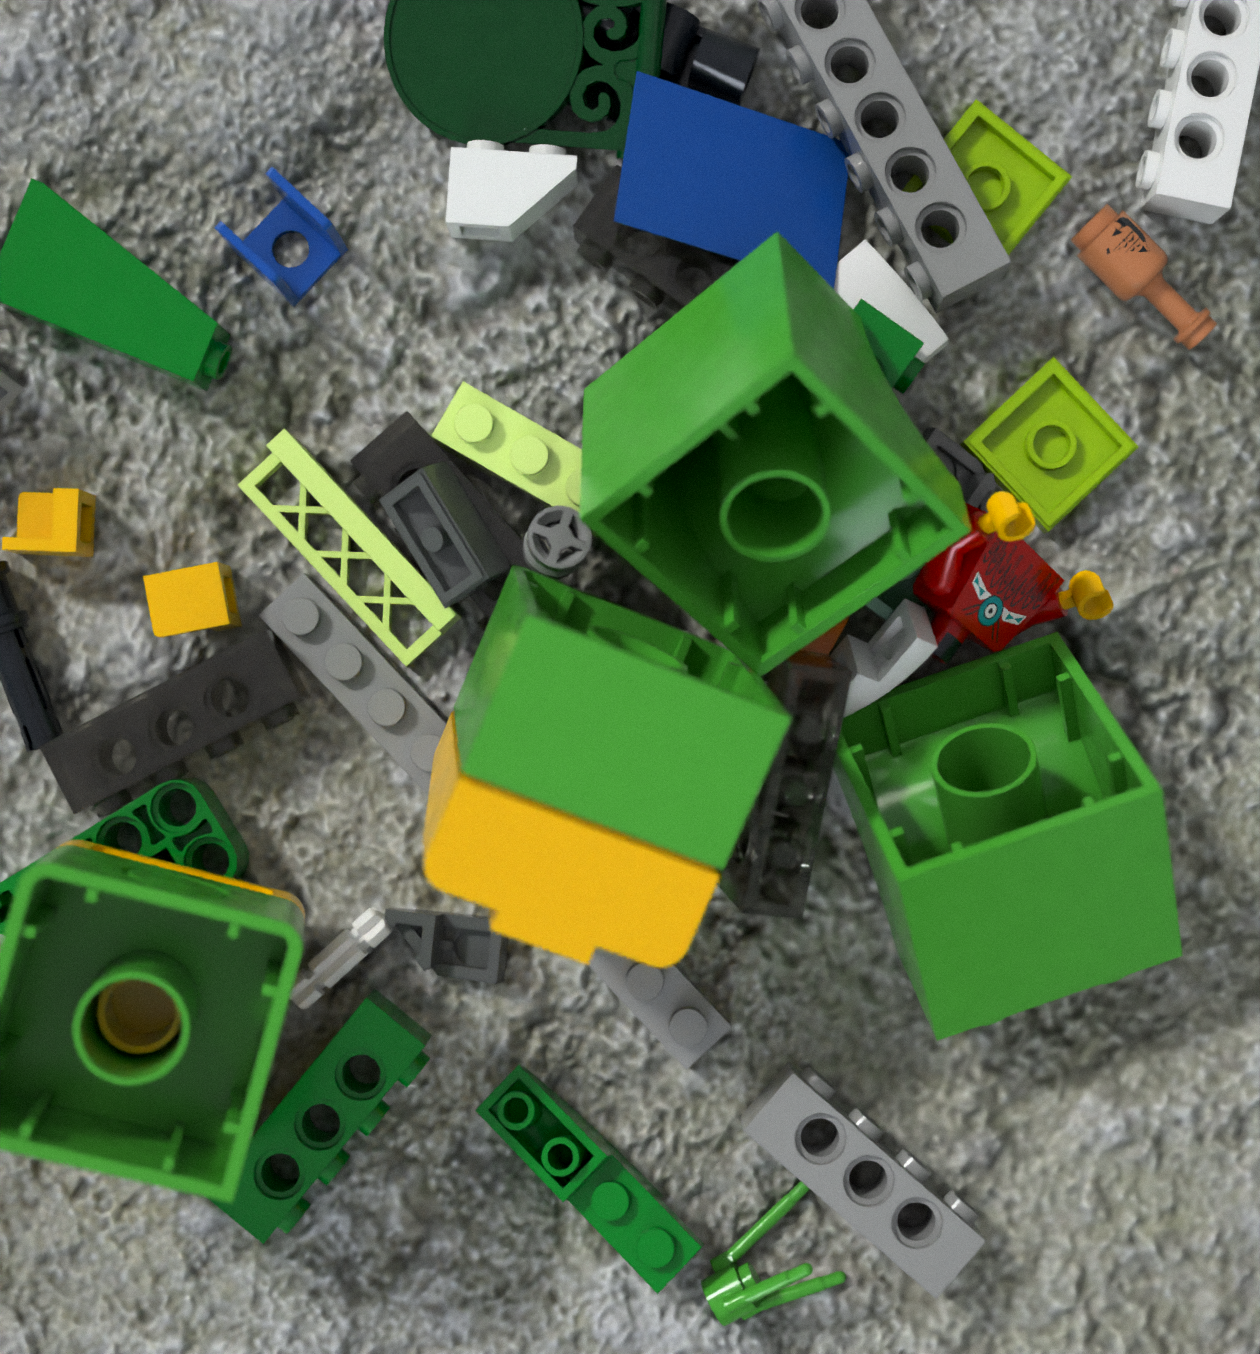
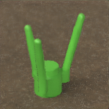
M801 1181L781 1198L732 1247L710 1260L715 1273L701 1280V1285L713 1313L723 1326H727L739 1318L745 1321L763 1310L824 1291L846 1281V1274L842 1271H837L792 1285L794 1282L812 1274L813 1268L809 1263L801 1264L761 1281L750 1262L741 1266L737 1264V1261L810 1190Z

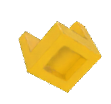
M53 488V493H20L18 496L17 536L2 537V550L22 555L93 557L96 496L83 490L72 488Z
M213 562L143 576L153 633L156 637L165 638L206 629L222 631L242 627L231 566L220 562Z

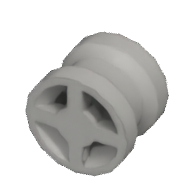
M557 505L545 508L534 517L524 536L522 551L525 562L531 570L553 579L568 577L579 568L589 552L592 533L590 528L580 520V513L571 507ZM540 539H543V540L546 539L547 545L550 547V551H549L548 548L546 547L545 542L542 541V540H540Z

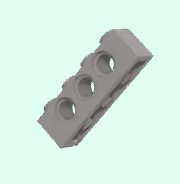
M787 1062L740 1116L743 1131L937 1299L985 1244V1238L974 1224L980 1215L952 1189L943 1197L926 1181L932 1173L908 1150L903 1148L896 1156L882 1144L879 1138L885 1132L861 1109L855 1107L848 1114L835 1103L831 1097L837 1090L814 1068L808 1065L801 1073L790 1062ZM821 1118L829 1120L834 1124L833 1134L824 1144L809 1145L801 1139L804 1126L811 1120ZM870 1160L881 1165L880 1175L874 1183L868 1186H857L849 1181L851 1170L859 1162ZM918 1202L928 1206L926 1218L919 1225L904 1227L897 1223L898 1215L906 1205Z

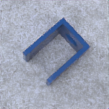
M271 167L265 174L282 198L278 205L244 241L222 221L214 228L237 255L295 307L345 254L348 248L333 223L277 170ZM287 233L302 235L306 238L309 245V253L306 260L296 267L282 266L276 261L274 256L275 243L282 235Z

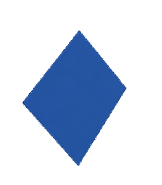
M637 71L614 222L739 261L778 231L834 289L848 179L845 158L849 157L839 139H831L827 135Z

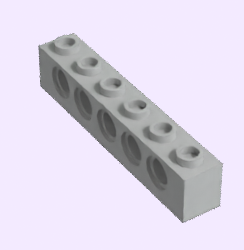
M756 0L760 14L767 27L772 32L780 29L790 49L786 50V58L796 80L801 85L809 82L818 98L819 103L815 104V110L825 133L831 139L838 136L849 155V157L845 158V166L854 186L860 193L868 190L879 211L874 213V217L882 237L890 247L898 244L909 265L904 268V273L919 301L928 299L935 313H938L1001 280L1011 260L867 0ZM811 13H823L829 16L834 23L824 29H815L807 25L803 18ZM844 65L853 66L862 73L863 78L855 83H844L839 81L832 71ZM869 119H882L892 127L893 133L887 137L876 138L867 134L862 124ZM900 172L913 173L920 178L923 188L917 192H903L893 184L891 177ZM932 225L941 226L951 234L953 243L943 248L933 247L924 240L921 230Z

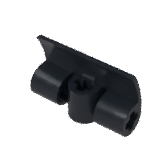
M580 0L585 18L594 8L598 7ZM667 2L660 79L740 106L757 63L760 48L701 27L700 21L695 15ZM641 5L620 9L626 14L630 24L629 33L622 41H613L607 37L606 31L614 28L615 25L612 20L602 22L597 29V40L602 48L609 51H621L636 43L639 34ZM586 51L583 70L596 65H602L591 58ZM599 82L591 86L587 93L588 107L591 109L597 108L600 93H608L613 99L614 107L612 114L606 121L615 124L620 116L621 103L618 94L609 84ZM571 100L566 105L572 107Z

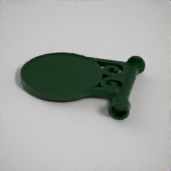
M390 0L384 24L385 60L392 83L409 111L426 127L445 138L463 144L473 140H489L502 145L511 143L548 144L559 147L617 151L616 159H621L623 163L636 72L639 71L657 78L661 76L667 0H582L598 6L586 18L580 0ZM641 5L639 34L636 43L621 51H609L602 48L597 40V29L602 22L612 20L615 25L614 28L606 31L607 37L613 41H622L629 33L630 24L626 14L620 9ZM586 51L591 58L602 65H596L583 70ZM599 82L609 84L618 94L621 103L620 116L616 123L606 131L586 133L543 129L555 119L569 100H571L572 110L580 119L591 123L606 120L613 111L612 97L608 93H600L598 96L599 104L595 109L588 107L586 99L590 87Z

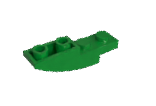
M519 1064L475 1110L562 1202L568 1200L657 1294L705 1245L661 1200L663 1195L637 1168L579 1113L522 1064Z

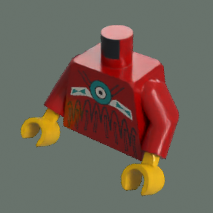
M997 492L988 499L986 504L988 513L965 502L971 532L924 563L913 584V594L936 614L930 624L938 648L930 656L945 665L950 662L966 638L994 653L1001 651L1015 636L1027 629L1067 616L1068 609L1075 606L1079 615L1088 620L1103 618L1114 607L1109 591L1104 588L1099 575L1092 571L1078 572L1070 580L1068 590L1063 591L1060 588L1065 580L1023 540L1024 537L1034 530L1036 525L1028 504L1024 502L1017 503L1015 497L1008 492Z

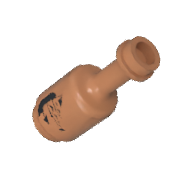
M1106 204L1070 240L1080 250L1077 257L1120 300L1128 301L1135 296L1145 297L1178 330V333L1173 338L1177 344L1181 342L1188 350H1191L1217 325V322L1210 316L1211 312L1207 308L1196 312L1165 281L1163 269L1168 262L1167 254L1124 210L1117 214Z

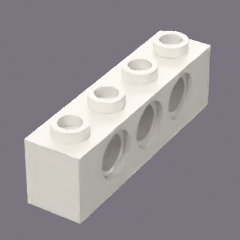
M1172 0L1173 6L1180 7L1177 28H1170L1161 52L1160 66L1168 68L1164 90L1158 89L1156 91L1149 111L1148 127L1156 128L1152 151L1145 150L1136 175V188L1144 189L1140 210L1213 224L1231 209L1260 66V0ZM1204 16H1212L1219 19L1226 29V35L1220 36L1212 33L1205 25ZM1191 76H1200L1207 79L1213 87L1214 97H1205L1199 94L1192 85ZM1179 136H1188L1195 139L1201 147L1202 158L1195 159L1187 156L1180 148Z

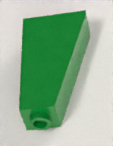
M31 178L0 252V306L194 387L208 391L212 379L219 380L229 364L232 346L227 343L230 334L48 186Z

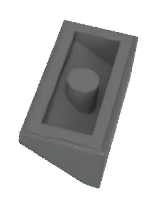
M442 461L422 467L379 499L445 609L510 570L509 561L447 462Z

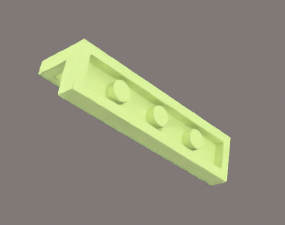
M284 428L266 445L272 453L245 477L238 486L406 667H409L458 622L462 616L453 606L444 608L427 578L298 439ZM284 465L300 482L299 506L274 505L259 487ZM309 493L322 507L309 506ZM283 514H299L298 530ZM308 515H331L342 527L341 551H319L308 542ZM351 538L364 552H351ZM325 559H341L340 575ZM350 560H373L384 572L383 597L357 595L349 586ZM393 583L407 598L392 597ZM367 604H383V621ZM392 605H414L432 624L409 648L391 631Z

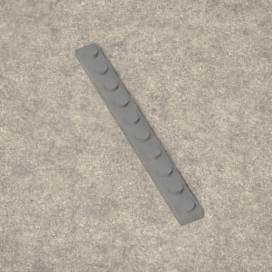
M302 573L258 616L428 795L433 756L447 721L308 574ZM599 947L595 948L588 966L686 1070L732 1028L731 1022L676 964L657 968Z

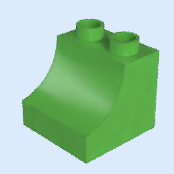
M778 231L584 389L580 520L749 668L758 673L760 677L971 532L960 483L922 437L891 389L868 342L862 318Z
M1058 632L897 686L868 706L837 721H828L822 718L821 713H819L832 766L871 866L896 951L937 1041L979 1026L997 1023L1010 1015L1097 985L1116 982L1129 974L1183 956L1163 790Z

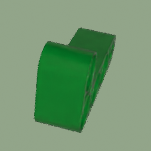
M179 778L161 783L70 839L85 840L122 850L117 841L118 832L124 823H130L139 830L142 837V846L137 854L157 858L169 851L176 864L209 872L203 864V852L206 846L210 843H215L222 846L229 857V867L223 876L239 879L244 875L249 865V851L245 841L212 788L206 782L197 778ZM179 789L189 792L196 803V813L189 823L178 821L172 815L170 809V801L173 794ZM46 855L0 882L1 935H4L20 878L29 868Z

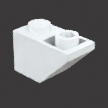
M489 140L469 141L467 148L451 147L445 221L451 237L513 242L578 186L579 168L577 156L566 155L567 151L564 148L548 144L530 146L529 152L505 151L504 145Z

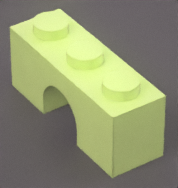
M463 381L431 435L438 447L491 477L494 475L542 503L545 508L560 505L571 507L580 513L582 449ZM591 530L592 535L596 538H599V536Z

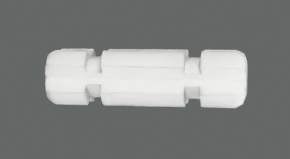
M374 907L368 908L352 923L354 928L351 931L346 928L308 963V970L302 968L296 974L290 995L293 1003L303 1010L308 1009L325 994L323 988L326 986L331 988L369 954L367 948L370 946L375 948L391 934L393 928H391L385 916Z

